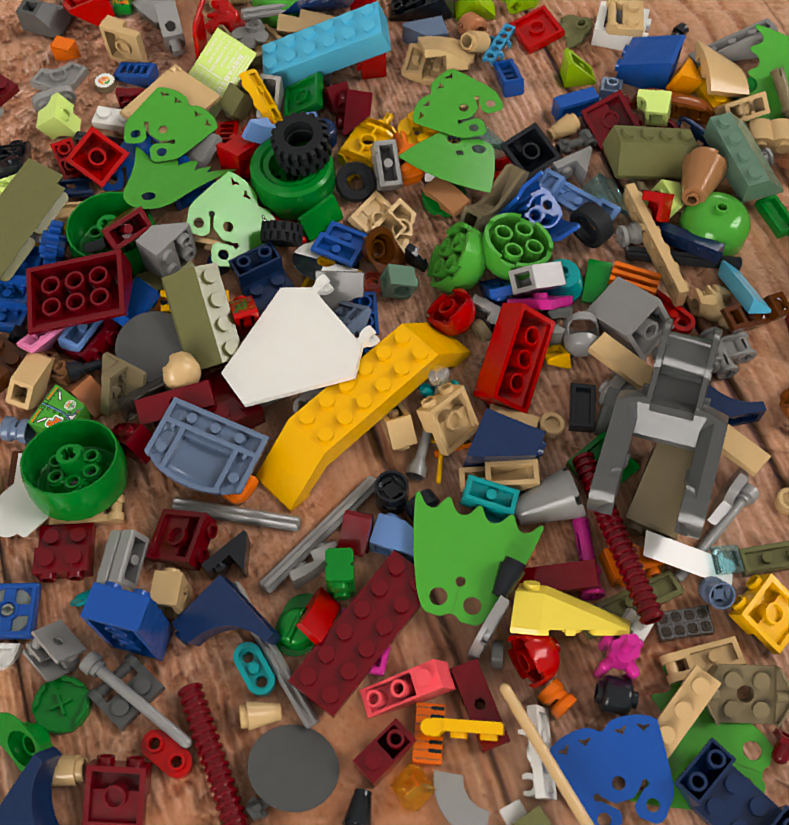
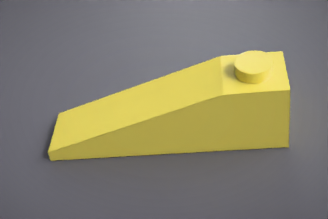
M524 581L519 583L515 591L510 633L549 636V630H561L565 632L566 636H576V633L588 630L590 634L595 636L630 634L631 621L549 586L540 585V582Z

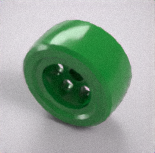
M270 138L261 143L254 151L250 161L251 185L257 195V201L260 206L280 219L298 220V217L330 194H334L336 171L332 155L329 156V162L324 163L322 170H316L317 173H307V177L302 176V174L294 176L292 172L288 174L278 165ZM299 142L295 144L294 147L304 146L309 142Z
M123 192L96 194L81 202L71 212L66 224V237L74 259L113 251L102 249L96 253L88 254L85 252L83 245L105 238L101 230L112 219L128 209L135 208L126 203L123 198ZM143 209L151 224L156 225L150 211ZM137 239L121 248L131 263L132 279L136 277L137 273L146 271L135 242Z
M70 419L45 428L27 444L20 460L22 481L31 500L45 515L58 520L78 521L104 512L118 500L127 485V462L119 441L109 428L94 420ZM92 470H95V471H96V472H95L94 474H92V475H87V473H88L89 471H92ZM73 481H78L76 485H69Z

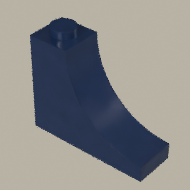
M709 384L706 397L711 398L710 406L728 415V424L730 426L758 422L767 410L763 401L746 402L736 400L720 393Z
M219 575L171 623L177 629L175 635L182 643L199 647L209 638L230 630L251 631L265 643L273 646L282 638L232 581L222 575Z
M55 746L37 752L32 756L0 804V825H59L52 802V780L62 753Z

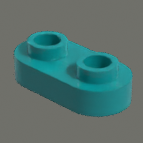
M244 642L238 645L234 651L233 660L249 691L257 697L268 696L275 689L276 678L260 648L252 642ZM246 655H253L254 658L250 663L244 662ZM264 678L267 680L264 687L257 686L259 679Z

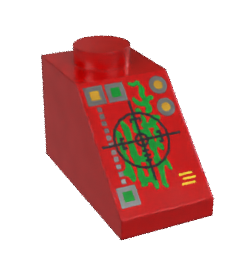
M252 295L248 297L238 296L229 302L238 336L240 337L249 334L259 319V312Z

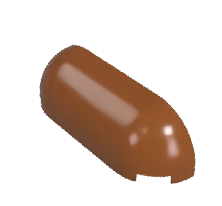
M645 88V90H663L659 88ZM672 91L671 118L679 119L680 116H685L696 123L707 125L709 118L714 116L712 106L705 99ZM635 94L631 100L632 106L630 108L637 110V94Z

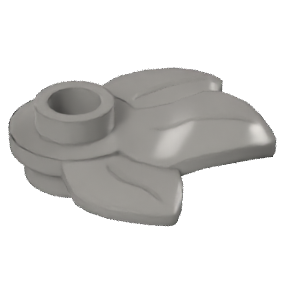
M260 19L248 20L244 27H238L231 32L237 41L250 49L254 48L257 43L264 44L269 38V34L265 31V26Z

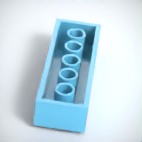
M379 2L367 4L262 45L263 74L282 76L283 88H286L316 72H320L324 76L391 51L388 22Z

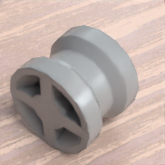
M631 222L628 226L623 224L617 226L616 238L621 248H626L629 244L638 245L642 243L643 235L638 222Z

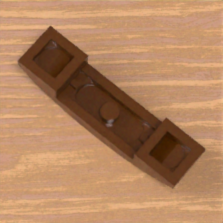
M783 291L763 298L771 309V313L748 314L743 306L739 304L723 308L720 312L732 333L748 331L789 314V302Z

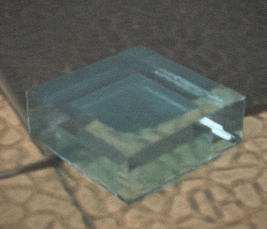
M738 545L714 546L710 548L716 575L744 572Z

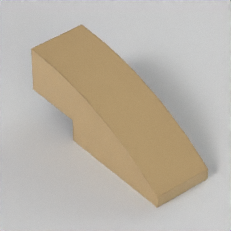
M303 9L300 10L299 17L279 13L276 33L287 36L336 16Z
M538 459L485 462V466L459 468L461 496L469 474L520 491L540 485Z

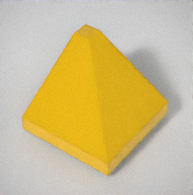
M561 344L548 347L544 359L547 364L565 369L571 368L570 354Z

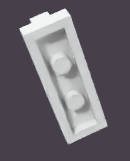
M537 704L528 705L527 714L550 751L552 745L548 709ZM523 729L518 730V734L526 736ZM529 740L527 757L533 768V773H524L522 779L532 780L534 785L530 791H523V795L545 801L557 800L556 784Z

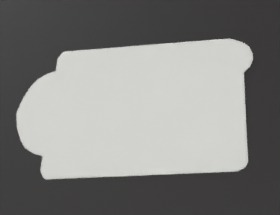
M22 477L0 495V537H11L16 534L21 537H27L49 518L31 500L23 484ZM73 481L69 485H76L78 481Z

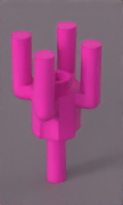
M634 633L629 635L622 634L618 639L616 636H602L597 646L600 651H607L606 658L601 660L595 668L594 676L602 679L609 670L616 668L624 670L625 674L622 678L629 679L633 683L640 675V669L635 664V661L640 656L641 648L644 645L643 640Z

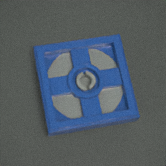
M0 583V640L34 639L31 633L36 630L42 589L40 583Z

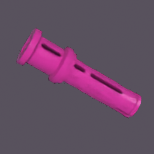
M585 517L576 518L572 521L579 561L595 559L589 518ZM598 565L599 589L583 590L580 593L582 600L592 601L605 597V591L601 588L600 582L602 571Z

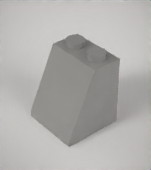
M619 276L586 310L597 317L600 330L606 332L643 361L660 343L666 319L670 318L659 298Z

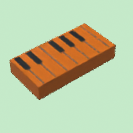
M417 702L414 737L417 741L413 745L412 764L441 766L444 734L440 737L424 735L422 730H420V722L429 717L430 719L445 718V705Z

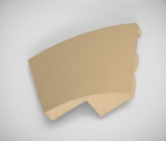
M441 36L417 37L418 46L424 57L442 56L443 66L446 71L450 69L457 71L467 70L470 64L474 62V56L479 55V53H470L464 50L460 45V40Z
M697 40L695 42V58L701 64V77L706 78L707 94L738 98L750 95L748 81L743 70L731 60Z
M376 190L347 221L358 231L369 234L375 227L389 229L405 255V248L412 237V225L415 223L416 213L401 198L391 205Z

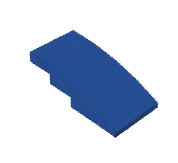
M34 246L8 282L0 280V332L10 333L15 324L23 328L27 325L26 269L43 265L44 258L39 257L38 246Z

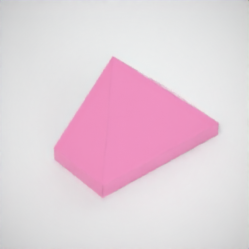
M66 328L34 335L27 334L16 344L31 354L51 349Z

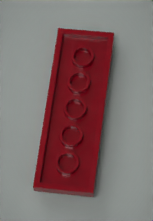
M394 550L332 625L322 642L315 646L288 679L292 686L333 719L421 607L416 588L414 564Z

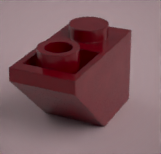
M342 89V93H339L338 96L340 112L335 120L337 134L347 135L370 116L373 93Z
M122 422L112 428L111 431L119 441L125 455L143 464H147L151 460L150 456L146 455L144 449L153 434L142 424Z
M395 718L353 760L354 767L375 788L397 766L417 740Z

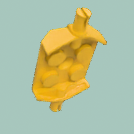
M387 112L382 120L368 117L360 123L337 153L338 161L343 166L348 162H361L370 167L374 173L370 150L372 144L366 145L363 143L393 139L392 137L396 130L389 124L394 119V115L392 113L389 115V112ZM356 174L350 175V176L347 178V185L350 184V182L352 181V179L354 178V176H359V175H356Z

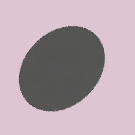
M162 311L145 312L130 319L120 330L115 344L116 357L147 373V383L163 382L162 368L168 364L169 356L182 351L172 314Z
M283 725L269 730L256 741L248 758V776L254 791L264 802L282 811L303 812L311 810L326 801L337 785L339 762L335 750L324 736L311 728H305V726Z

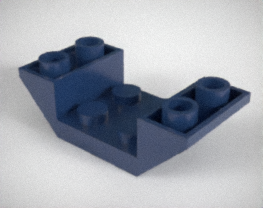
M271 241L228 260L243 295L246 297L252 295L259 312V318L280 288L295 287L284 271L281 256Z
M713 738L709 739L674 782L690 809L707 825H789V806L783 805L778 807L732 765L736 758Z

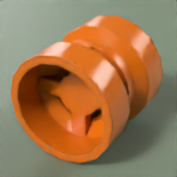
M558 678L552 681L537 696L542 704H547L551 708V714L557 720L578 701L572 693H567L564 690V684Z

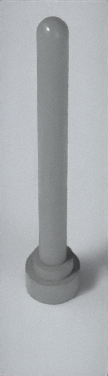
M446 367L440 370L433 396L439 393L438 387L448 381L450 370ZM424 428L415 459L408 463L405 472L407 477L419 481L425 480L428 469L426 468L425 458L432 437V433H426Z
M749 483L743 486L735 498L736 500L733 502L732 508L717 525L713 526L696 549L707 552L742 508L749 504H754L760 496L756 487ZM678 569L674 575L678 582H683L690 572Z
M94 650L82 660L79 669L87 676H98L183 748H189L192 745V739L107 669L104 657Z

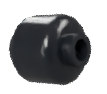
M606 675L602 680L597 681L594 703L598 704L601 712L621 717L628 715L631 709L637 708L639 692L634 691V685L631 680Z

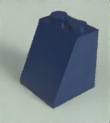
M486 408L463 467L485 466V462L525 459H538L539 461L547 444L546 441H543L546 432Z

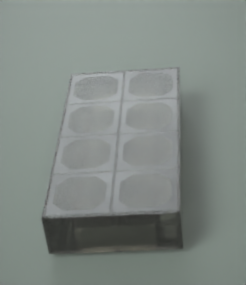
M708 605L664 611V617L654 623L659 643L713 635L715 633Z

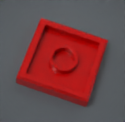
M545 5L509 23L515 26L514 35L529 55L565 36V30Z

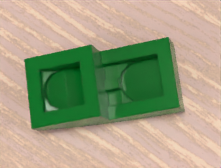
M588 259L580 303L591 305L606 290L609 285L612 263Z

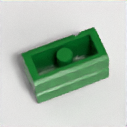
M328 548L325 550V580L328 593L336 601L349 600L350 597L356 595L353 549Z

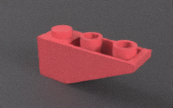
M432 659L361 689L360 692L367 717L373 718L415 705L417 702L422 703L456 690L448 662Z

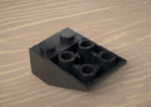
M391 0L389 19L391 21L411 22L442 16L443 20L454 17L455 0Z
M14 140L7 145L1 146L0 144V179L16 174L28 158L32 159L30 141Z

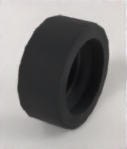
M583 203L570 215L569 222H577L581 226L573 232L574 235L587 247L598 248L613 235L614 226L609 214L596 203Z

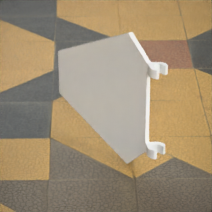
M325 274L316 279L313 287L280 288L221 372L245 407L356 379L363 349L365 347H373L380 342L379 338L375 335L376 331L370 325L366 326L361 331L359 337L356 338L323 301L320 295H328L334 290Z

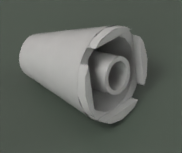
M567 466L542 480L539 486L530 488L519 495L514 513L516 522L519 521L522 526L586 516L583 504L579 503L580 495Z

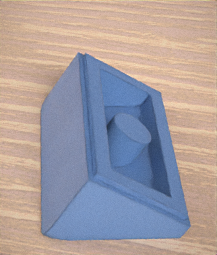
M104 320L66 328L58 338L59 346L63 349L80 352Z

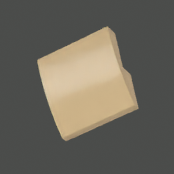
M410 43L401 75L414 82L431 86L433 81L446 71L443 66V57L425 58L418 43Z

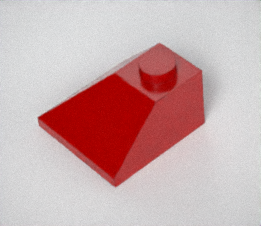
M91 126L66 157L65 162L103 189L130 154Z

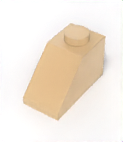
M400 402L380 420V423L392 450L403 451L416 444L417 439L411 414Z

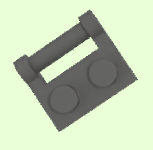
M129 652L124 657L125 661L113 674L122 680L134 668L138 674L127 685L151 704L166 688ZM105 682L96 689L92 688L87 695L121 731H124L141 714L139 710L118 693L107 702L103 697L112 688Z

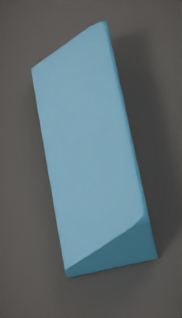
M722 260L717 275L747 313H771L769 306L741 272Z

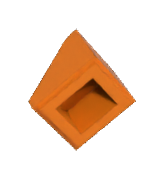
M57 35L50 44L56 61L81 57L76 40Z

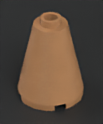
M697 147L687 154L682 161L681 198L687 206H696L698 203H704L727 175V159L718 154L719 151L715 148Z

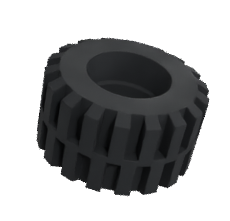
M300 111V114L293 112L289 117L286 115L282 117V121H277L275 124L276 128H272L270 141L276 161L280 168H284L286 173L292 172L294 176H298V174L307 176V173L310 172L315 174L317 169L322 170L324 163L329 162V156L332 155V146L327 126L319 116L315 117V114L311 112L306 114L305 111ZM299 142H309L304 146L294 147V145Z

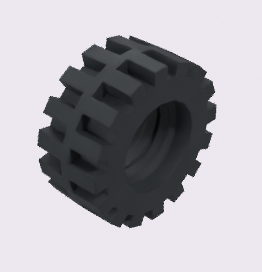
M266 220L262 222L260 235L262 243L265 244L271 241L273 246L299 247L302 245L303 226L301 224L282 220Z

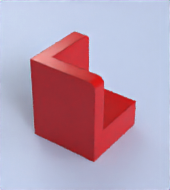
M643 190L642 200L649 201L647 208L651 210L653 220L669 222L674 194Z

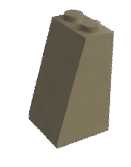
M658 442L655 443L622 524H625L626 531L629 534L645 537L646 530L672 540H677L679 534L674 532L686 486L684 482L686 471L691 466L694 451Z

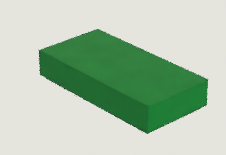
M777 195L756 200L754 207L776 238L779 239L789 235V212Z

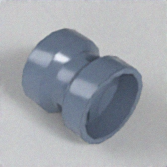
M6 416L0 425V438L4 441L12 442L18 440L19 443L28 444L34 438L35 433L27 423L29 419L25 418L18 420L16 417Z
M706 577L699 584L698 593L700 598L713 607L723 610L729 608L734 603L736 598L735 589L732 585L718 577Z

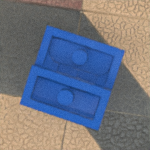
M332 220L325 233L320 232L310 251L353 268L363 257V238L368 234Z

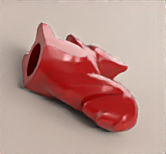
M228 0L211 1V6L215 10L213 13L207 14L210 20L205 24V29L209 34L213 36L219 25H224L230 33L238 27L245 26L247 21L240 18L239 12Z

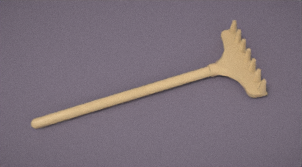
M507 683L501 684L499 690L579 824L594 825L511 686Z

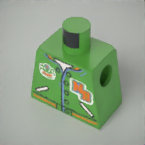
M55 384L27 423L34 433L38 434L45 428L58 422L70 419L90 420L91 414L82 402Z

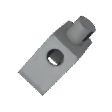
M175 0L154 3L165 48L171 50L172 56L182 55L184 53L182 46H185L186 43Z

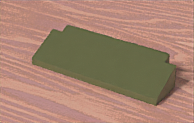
M30 158L27 159L0 195V280L3 282H8L34 248L35 241L31 238L33 233L42 235L43 230L48 229L50 222L56 218L68 201V195L64 192L66 188L59 185L63 175Z

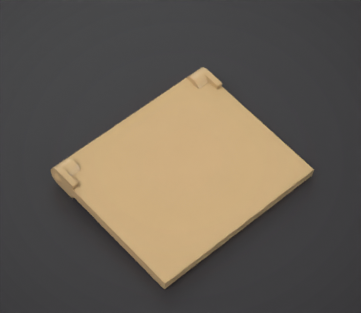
M174 64L124 107L120 114L128 120L139 106L159 87L178 91L186 96L189 105L200 106L207 111L221 99V96ZM161 92L162 97H164V96H166V95H169V94H164L163 92ZM175 98V102H174V103H176V102L181 103V101H178L177 98ZM196 111L194 112V113H195V117H196V116H199V115H200V116L202 115V114H198ZM149 122L144 123L147 134H149ZM161 126L159 128L160 133H166L168 131L167 126ZM173 139V140H171V141H159V142H160V143H172V142L175 141V140Z

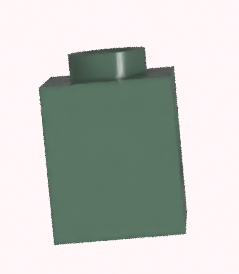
M387 264L379 277L382 297L409 300L413 292L418 288V278L415 275L414 267Z

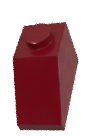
M347 81L323 87V102L330 114L337 113L339 116L338 96L339 93H342V89H349Z
M140 206L128 209L112 219L101 232L112 250H117L140 237L152 224Z

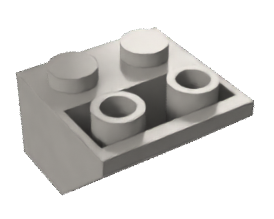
M187 222L152 225L135 241L145 269L159 279L176 273L185 263L191 261L197 253L191 227Z

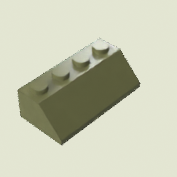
M614 125L602 143L614 176L618 179L681 180V165L684 157L698 147L691 129Z
M217 262L194 266L162 277V284L182 351L190 353L196 359L201 371L227 365L241 343Z

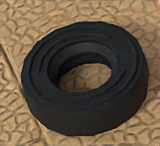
M348 162L337 172L335 180L337 192L346 201L353 203L363 202L374 191V173L364 163ZM356 174L363 179L364 185L361 189L353 190L347 185V178L350 175Z

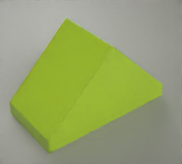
M458 0L455 2V21H459L467 12H474L485 20H495V6L492 0Z
M567 47L564 50L560 70L564 88L595 84L596 79L592 67Z

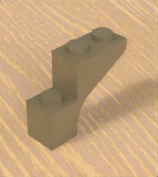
M507 164L492 184L490 193L487 192L480 201L473 205H465L459 222H465L483 234L485 226L489 223L490 219L499 214L518 195L522 185L526 183L529 172L513 164Z

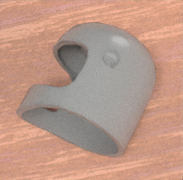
M587 311L572 314L571 317H567L563 322V328H565L563 335L564 347L572 356L586 357L591 355L588 352L589 347L599 338V322L593 313ZM574 320H590L596 324V326L587 331L569 330V325Z

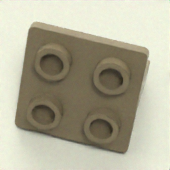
M105 352L102 355L100 413L109 417L124 405L137 411L134 400L145 398L147 373L115 355Z

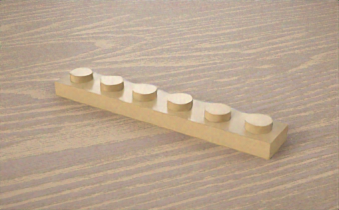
M635 183L626 184L622 202L632 222H638L641 227L642 242L657 272L662 274L660 279L674 307L684 305L689 294V285L686 280H683L677 262H674L670 254V247L664 242L659 226H656L652 218L651 210L646 207L644 200H642V192L638 191Z

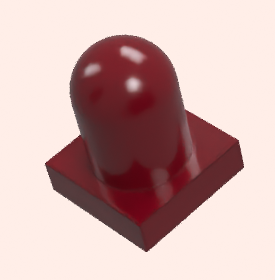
M775 728L773 734L778 740L771 752V756L774 762L783 765L789 761V733Z

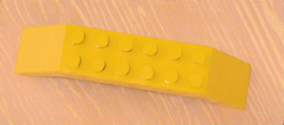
M429 322L402 323L361 358L356 379L327 386L288 419L256 474V478L291 513L310 496V491L331 462L433 373L445 367L455 369L471 354V351L453 336H447L436 330Z

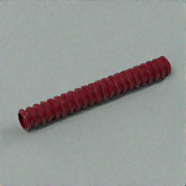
M592 452L580 453L572 460L587 499L597 466V460L594 459L595 456ZM616 503L612 515L593 511L594 516H597V523L600 524V530L603 531V537L606 538V544L610 546L609 551L613 553L612 558L614 561H617L615 565L620 569L619 574L623 577L622 581L626 584L625 588L627 592H630V600H634L632 604L634 608H637L636 614L641 616L639 619L640 623L650 625L660 621L665 614L663 610H659L661 605L659 602H656V594H652L654 589L652 586H649V578H645L647 573L645 570H642L643 564L639 562V555L636 554L637 551L632 546L633 542L629 539L630 535L626 531L625 524H622L623 519L619 516L620 512L616 509Z
M197 682L182 687L177 694L179 698H182L180 701L181 705L185 706L183 712L188 715L186 721L191 724L189 730L193 731L192 739L196 740L194 746L196 749H199L197 755L199 758L202 757L200 764L205 766L203 773L208 775L206 782L211 784L209 791L214 793L212 800L217 802L215 809L220 811L218 818L220 821L223 820L224 824L222 825H250L246 823L248 816L243 814L245 807L240 805L242 799L240 796H237L239 790L237 787H234L236 781L234 778H231L233 772L231 769H228L229 761L225 760L226 752L221 750L224 746L222 743H219L220 735L216 734L218 729L216 725H213L215 720L213 717H210L212 711L210 708H207L209 705L208 701L204 700L206 694L204 691H201L203 685Z

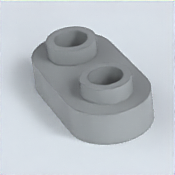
M61 85L38 92L32 98L33 107L36 112L43 109L49 103L51 96L57 92L74 104L76 102L74 90L70 86Z

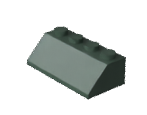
M731 112L710 117L703 137L710 148H715L719 151L718 154L727 159L728 171L726 178L738 200L744 203L783 193L782 185L745 122Z

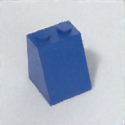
M686 36L633 37L630 44L625 45L621 55L623 58H619L614 69V71H617L616 78L623 80L624 84L639 89L659 88L666 90L665 87L676 69Z

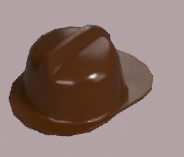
M375 227L363 238V257L367 262L373 264L380 275L387 264L406 266L405 255L389 229Z

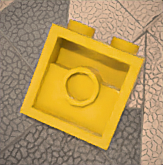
M756 574L747 580L745 585L748 589L746 592L735 598L731 606L733 609L729 616L746 634H754L772 654H780L789 642V591L773 574Z

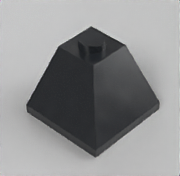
M536 122L500 144L501 149L513 165L529 172L526 181L562 158Z

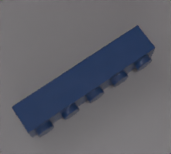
M668 222L655 223L661 230L664 242L672 247L716 263L723 255L725 246L723 243L697 236L684 228Z

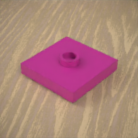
M534 292L533 295L507 299V303H524L534 310H553L571 306L573 304V296L547 295V292Z

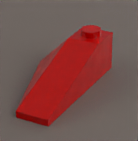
M64 0L63 2L64 9L71 15L96 26H99L107 15L115 17L109 0Z

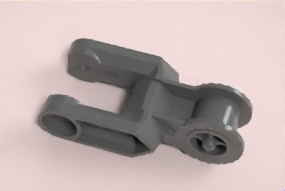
M667 318L659 346L655 347L651 352L655 363L650 384L644 383L642 390H621L616 398L592 480L587 510L612 515L624 468L627 467L629 462V450L633 436L694 451L691 466L687 469L684 479L686 486L674 532L699 540L706 519L729 421V416L711 407V398L706 397L712 373H716L720 369V362L716 359L723 330L716 328L713 340L673 332L674 319Z

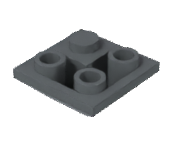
M23 0L16 10L23 31L55 38L57 35L63 36L75 17L67 12L62 5L41 0Z

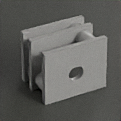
M62 620L32 631L31 634L34 640L26 643L27 649L23 650L22 653L47 683L77 669L75 665L80 663L78 655L85 652L86 648Z

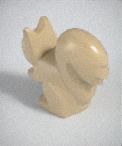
M713 284L711 287L706 285L705 291L695 288L694 296L687 298L691 314L711 322H718L720 327L730 330L720 310L729 307L725 306L724 302L730 300V297L733 295L732 292L717 284Z

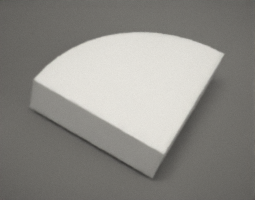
M0 643V671L7 669L18 659L23 648L21 643Z

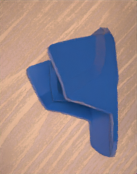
M541 170L522 185L518 195L499 214H522L521 218L534 224L539 222L548 231L553 242L561 241L581 226L577 222H569L562 219V208L551 192L540 186V181L545 174Z

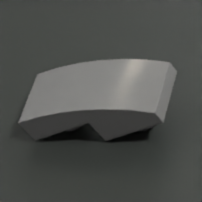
M335 541L330 543L322 542L316 545L314 550L310 551L312 562L299 563L293 567V570L289 571L295 590L314 580L325 571V550L328 548H338Z

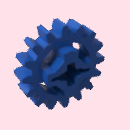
M52 220L48 231L43 230L39 257L44 258L43 265L65 260L68 243L66 234H63L64 222Z

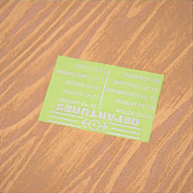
M217 28L188 74L219 94L222 98L230 82L236 85L239 83V75L248 69L257 53ZM220 100L208 110L214 119L222 109L218 106Z

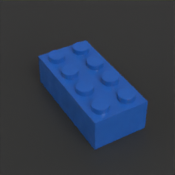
M106 581L105 584L94 582L80 617L110 647L163 661L174 628L169 623V619L164 616L163 611L158 608L157 603L150 597L151 594L134 588L132 592L123 590L121 585L111 581Z

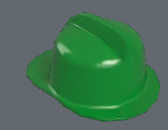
M298 594L291 598L275 625V630L282 637L276 643L279 651L287 656H303L315 645L296 626L307 610L305 606L314 594Z
M0 713V745L22 772L35 753L53 747L51 738L45 727L39 723L22 722L10 713Z

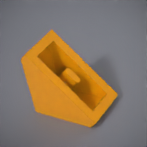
M690 57L674 73L665 89L691 95L703 82Z

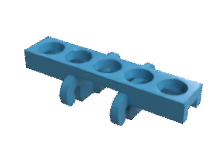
M505 23L496 37L490 36V47L484 52L485 54L482 57L483 63L487 61L493 66L498 56H500V60L504 59L505 55L501 50L506 44L508 49L511 48L510 38L515 32V26Z

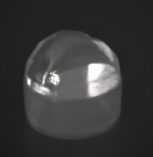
M439 364L429 371L428 379L433 386L439 387L450 381L448 375Z

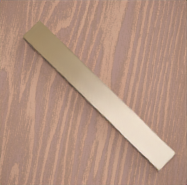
M606 332L589 347L588 352L636 389L642 390L644 383L650 384L653 367ZM728 424L721 453L754 477L770 459L771 455Z

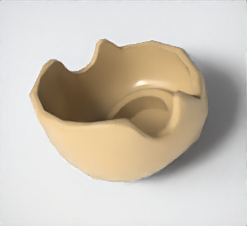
M183 351L171 354L168 364L162 368L163 382L170 390L198 383L202 373L196 359L190 353Z

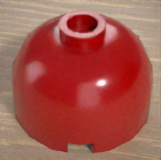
M462 288L452 289L453 294L448 296L445 293L440 295L427 311L429 314L427 321L436 330L447 336L466 333L476 316L475 304L468 292Z
M514 633L508 637L507 643L511 642L512 648L508 650L511 662L522 680L528 678L533 682L529 684L531 688L537 689L557 674L560 668L561 648L554 637Z

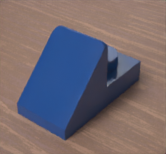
M501 278L479 282L483 298L489 299L500 307L502 303H507V299H510L509 295H513L511 283Z

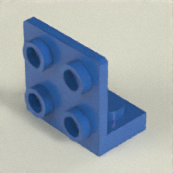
M136 277L132 285L127 315L112 319L124 326L133 317L149 312L157 304L158 299L161 297L160 293L141 278Z

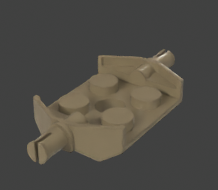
M713 664L708 669L707 673L722 683L705 706L706 712L716 725L720 726V722L774 724L777 727L783 725L789 714V681L782 668L777 665ZM747 685L750 689L749 696L744 700L738 699V689L741 686Z

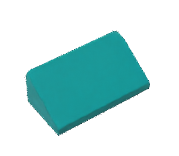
M469 474L459 504L474 510L478 506H482L484 513L506 519L509 515H514L520 490Z

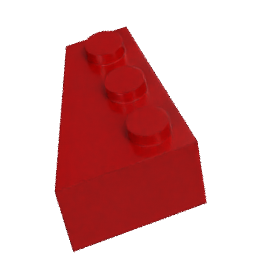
M242 133L239 135L232 134L229 136L228 142L216 144L221 170L236 169L233 173L248 182L250 180V161L260 143L243 139Z

